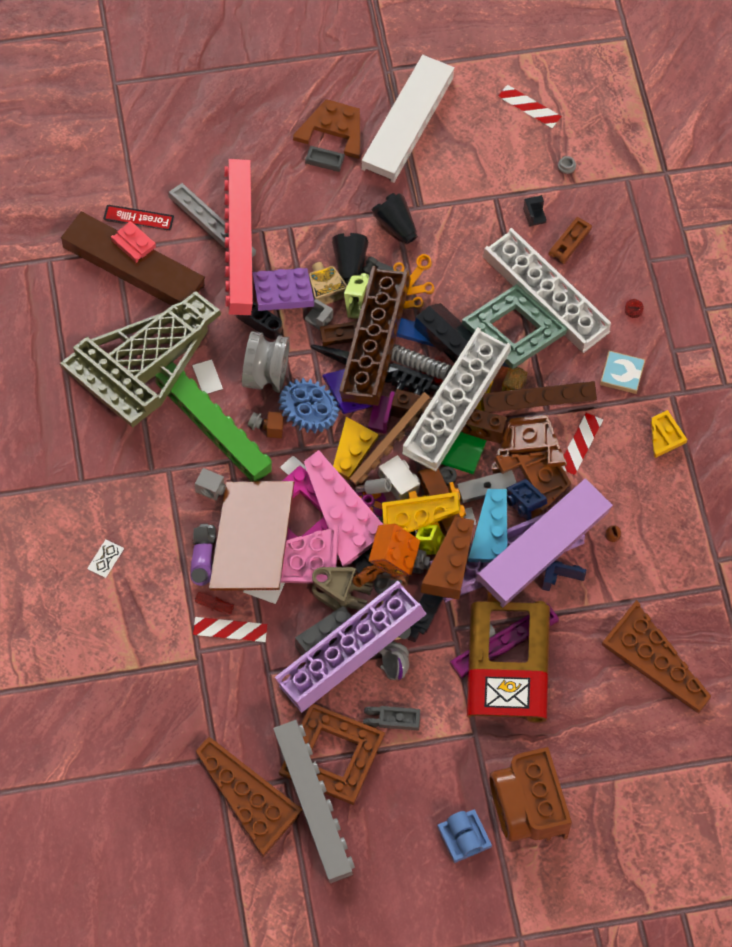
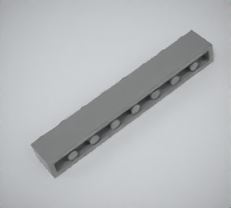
M297 720L273 728L329 883L352 876V869L355 866L351 856H346L345 850L348 847L344 837H339L338 831L341 828L337 818H332L331 812L334 809L330 799H325L324 793L327 790L323 780H318L317 774L320 771L316 761L313 763L311 761L310 755L313 752L310 744H305L303 737L306 736L303 725H298Z

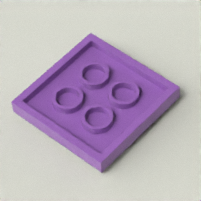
M307 268L252 272L258 311L314 307Z

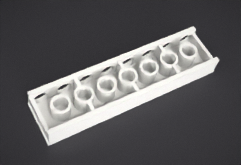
M425 55L421 56L362 159V170L368 169L391 179L393 183L396 181L452 82L455 67Z
M512 228L491 246L484 248L483 258L512 286L517 284L567 328V334L564 336L582 353L586 352L610 333L611 322Z
M477 327L405 441L403 455L436 472L509 355L511 344H505L482 332Z

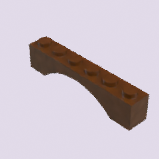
M595 381L484 393L480 401L482 411L498 413L542 406L594 402L597 400Z

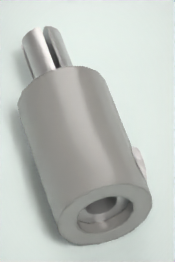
M389 478L367 480L365 485L356 486L355 489L356 492L366 491L367 494L390 492L392 484Z

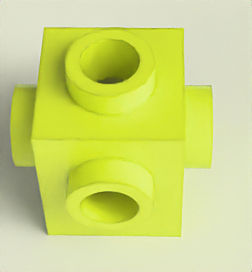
M438 525L422 527L418 529L415 536L421 540L419 549L425 551L427 555L437 554L445 538Z

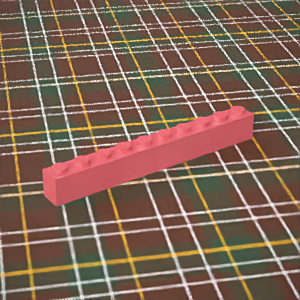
M229 159L228 166L224 167V177H227V180L224 181V191H227V194L224 196V205H228L224 212V219H228V223L225 222L224 233L228 234V237H225V248H228V251H225V262L228 263V266H225V277H228V281H225V292H228V296H225V307H228L229 314L251 315L253 301L250 160Z

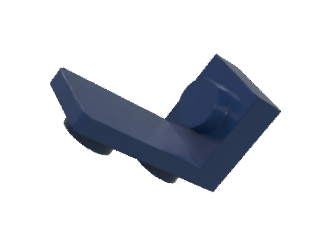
M554 561L546 570L542 590L550 591L551 584H556L557 575L584 581L587 570L577 565L569 566L560 561Z

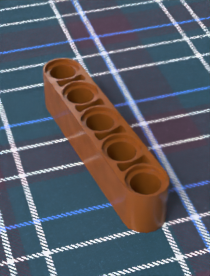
M430 468L417 472L426 496L449 493L439 468L436 472ZM459 513L438 521L444 536H446L455 516L460 517Z

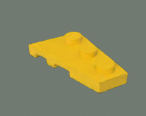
M346 417L333 465L343 478L348 481L377 441L379 434Z

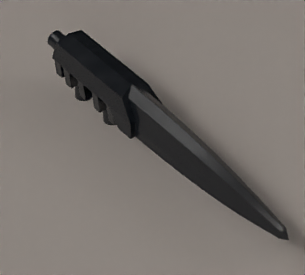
M319 345L310 346L312 349L344 365L347 363L348 351ZM396 363L389 364L385 382H392V386L397 384L395 392L396 389L403 391L407 387L409 392L415 390L414 394L421 395L425 392L427 395H430L432 391L437 392L440 388L439 385L434 384V377Z

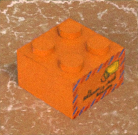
M395 523L378 525L368 561L393 577L411 576L421 540Z

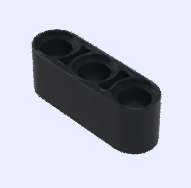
M255 302L252 304L251 315H236L240 321L263 333L264 336L271 340H276L278 336L282 335L281 319L268 310L258 311Z

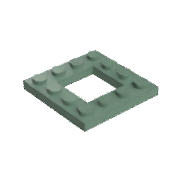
M517 284L462 319V324L471 333L474 334L478 327L489 336L505 344H511L510 353L504 362L512 369L567 334V328ZM514 309L538 328L515 344L492 325V323Z

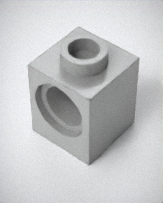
M205 468L202 469L195 482L196 493L215 501L219 495H223L226 488L224 476Z

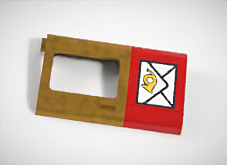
M536 601L534 603L509 602L503 608L500 606V602L472 603L467 717H527L529 722L542 723L547 721L550 606L544 601ZM492 611H520L530 614L529 658L526 663L491 662L489 660L490 613Z

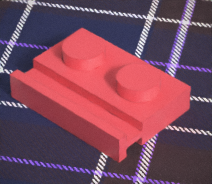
M131 221L118 230L117 234L111 236V241L136 263L141 257L143 258L156 248V243Z

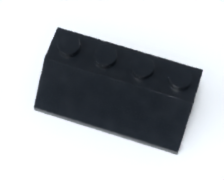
M441 303L429 305L415 318L414 327L455 364L473 333Z

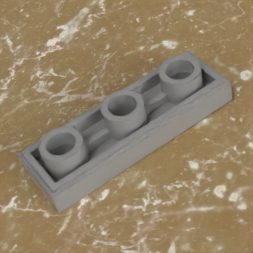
M511 470L504 474L497 473L457 484V488L459 489L462 503L485 498L487 489H507V487L517 482Z

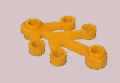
M421 254L416 260L418 266L410 275L411 281L407 296L424 292L432 294L435 290L431 282L412 287L422 272L432 266L431 258L427 254ZM423 261L428 262L426 266H422ZM397 262L394 264V271H397L396 268L398 266H402L400 271L404 272L405 267L403 263ZM427 286H432L430 291L426 290ZM415 297L413 300L405 301L404 309L412 307L421 309L424 306V302L421 297ZM420 300L421 304L416 306L415 302Z

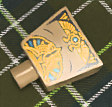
M322 262L313 264L312 269L314 272L309 274L313 299H317L324 304L344 299L347 284L335 267L324 268Z

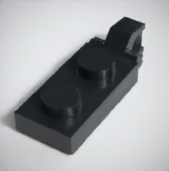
M423 594L419 603L426 612V615L410 627L411 633L408 640L416 642L420 633L423 635L425 632L427 633L443 602V597Z

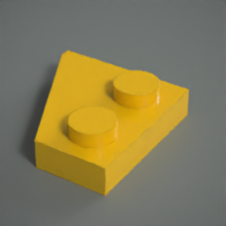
M668 410L651 418L655 458L687 443V438Z

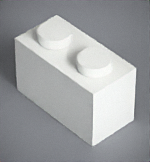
M398 455L379 466L378 476L390 479L392 484L391 492L397 500L408 499V492H419L420 480L418 476L411 473L407 462L401 460Z

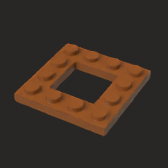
M312 704L302 721L306 733L303 739L305 744H310L311 750H313L321 731L357 744V748L343 777L319 768L320 773L317 774L318 780H323L327 792L324 794L354 805L385 737V732ZM284 760L279 775L292 780Z

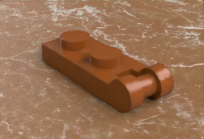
M576 217L550 249L548 255L558 258L559 262L565 264L571 254L592 230V225ZM560 248H562L563 250H565V252H564V253L560 252V251H559Z

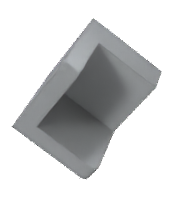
M314 299V307L305 317V321L320 330V326L328 325L333 319V309Z

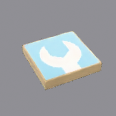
M609 351L600 385L637 394L645 359Z

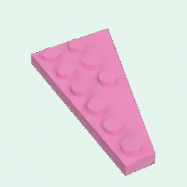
M318 450L306 459L304 464L328 529L333 526H339L337 553L342 566L347 567L373 546L378 525H383V523Z
M333 526L327 530H320L310 535L287 540L281 583H313L312 574L315 569L320 567H337L339 526ZM324 574L317 575L316 577L319 582H325L328 579Z

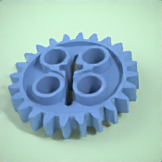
M302 378L301 382L295 379L294 383L290 381L288 386L285 385L278 401L281 404L279 409L284 410L282 416H288L286 421H293V427L299 425V430L305 428L307 433L310 429L314 433L317 430L323 432L324 429L328 430L335 423L340 408L337 407L338 404L334 401V396H330L331 391L324 390L325 385L320 387L318 381L313 384L311 379L306 382L304 378Z

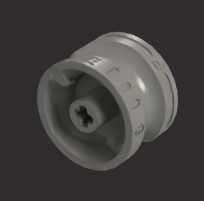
M251 331L244 357L243 387L262 390L264 385L270 383L275 392L281 393L288 364L289 337L278 336L276 341L269 342L264 338L263 333Z

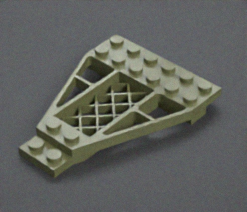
M195 291L185 300L172 305L161 314L93 339L86 337L73 347L74 353L60 363L61 368L133 428L163 404L208 332L207 325L218 318L221 312ZM172 323V327H165L167 324ZM135 333V334H134L133 336H131L130 338H128V337L126 336V335ZM165 333H171V337L161 336ZM175 333H184L183 337H174ZM154 334H158L157 338H150ZM118 338L124 341L109 354L99 347V345ZM148 344H157L156 348H147ZM170 344V347L160 348V345ZM144 345L143 349H136L138 346ZM185 353L173 373L165 368ZM156 354L155 358L146 359V355ZM133 355H142V359H133ZM125 356H129V360L121 359H123ZM141 365L140 370H132V366ZM163 373L169 380L160 394L157 395L145 383L156 374Z

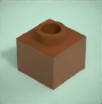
M268 412V419H264L263 430H267V437L282 438L284 425L282 413Z

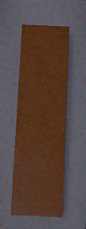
M82 211L61 236L64 249L171 306L182 302L195 291L199 292L205 286V276L154 249L143 258L141 257L136 263L111 241V236L117 234L118 230Z
M372 266L339 390L342 402L379 406L411 281L407 269H404V272L376 269V266Z

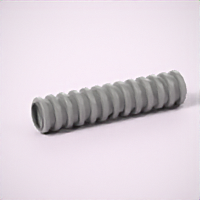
M394 344L391 356L392 361L437 377L443 381L452 369L451 365H446V363H441V361H436L433 358L431 359Z

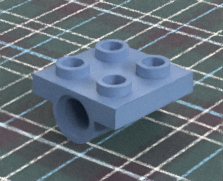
M475 809L467 813L465 811L457 812L451 815L447 821L437 825L454 863L492 848V844Z

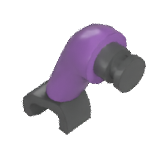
M200 524L199 527L194 528L193 544L196 545H194L190 576L191 580L199 586L208 584L211 579L212 544L208 543L216 542V528L214 525Z

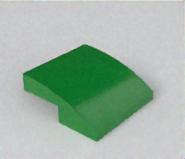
M460 432L441 464L474 475L487 440Z

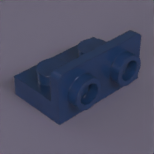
M527 479L507 487L508 505L513 507L527 521L532 519L531 511L547 504V498Z

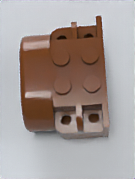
M548 747L517 754L512 758L510 767L490 773L491 794L503 834L507 841L514 842L526 838L550 841L551 837L562 835L563 840L568 839L572 821Z

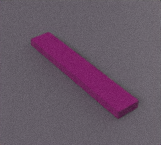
M551 607L549 627L559 621L558 616ZM530 614L489 638L490 661L529 639ZM469 650L450 661V665L460 679L468 675Z

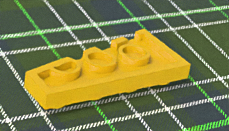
M458 492L382 503L383 525L395 523L407 532L415 531L461 513Z

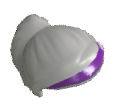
M391 642L379 651L382 654L383 665L380 668L390 680H401L405 677L410 667L409 651L401 643Z

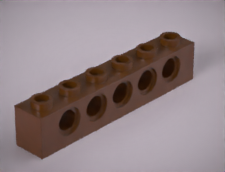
M396 389L391 406V416L402 418L421 395ZM474 409L461 432L501 444L507 417ZM421 412L417 418L420 419L423 415V412Z

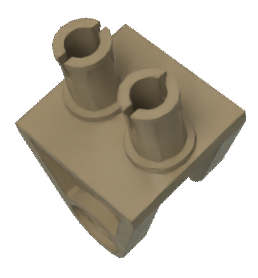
M320 567L315 569L312 574V593L315 598L334 611L342 606L346 609L349 607L360 611L367 605V600L353 597L351 594L355 590L370 595L374 583L367 582L361 587L355 586L352 579L356 575V568ZM324 574L328 579L325 582H319L316 577L317 575ZM316 588H319L324 593H319Z

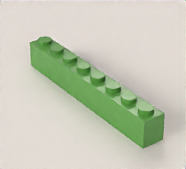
M172 362L165 368L173 373L177 366ZM183 370L169 392L168 397L251 482L260 481L272 472V460L267 454H263L254 441L251 442L247 438L246 433L241 428L238 429L235 426L230 416L226 417L222 413L220 406L217 403L214 404L210 400L209 395L205 391H201L197 383L192 378L189 379ZM163 373L155 375L156 384L163 389L169 378Z

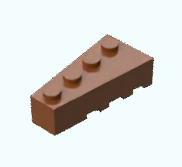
M455 516L422 582L421 593L460 600L475 520Z

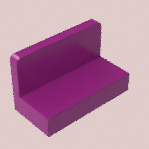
M391 391L390 397L381 396L379 406L373 405L368 429L387 434L391 417V406L395 396L394 391Z

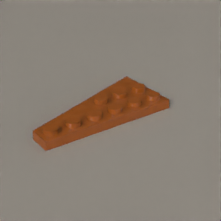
M636 600L604 639L602 646L699 714L710 700L711 695L698 678H695L690 672L688 665L680 659L677 651L660 629L656 628L650 616L643 611L640 603Z
M208 737L196 750V755L262 857H264L299 817L302 809L216 741Z

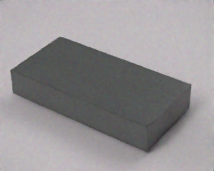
M310 146L305 164L340 172L345 154Z

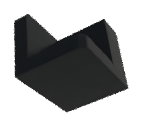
M542 195L524 199L523 210L529 227L544 224L547 221L543 211L544 200Z

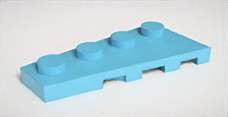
M487 489L468 562H491L507 548V489Z

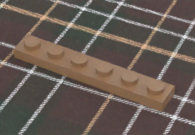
M424 392L351 476L350 481L354 486L363 485L369 478V472L372 469L375 471L379 467L381 458L384 455L388 456L392 452L394 443L396 441L400 442L404 438L406 429L416 424L419 414L421 412L424 413L431 402L429 395Z

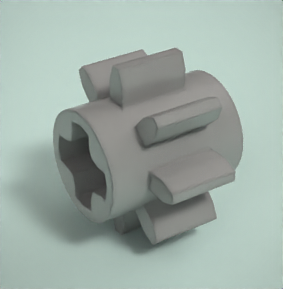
M418 550L413 573L421 574L424 572V569H429L430 557H426L427 553L423 550Z

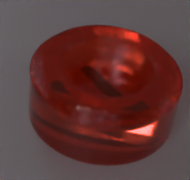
M631 299L627 301L625 305L627 316L638 318L642 315L644 306L640 300Z

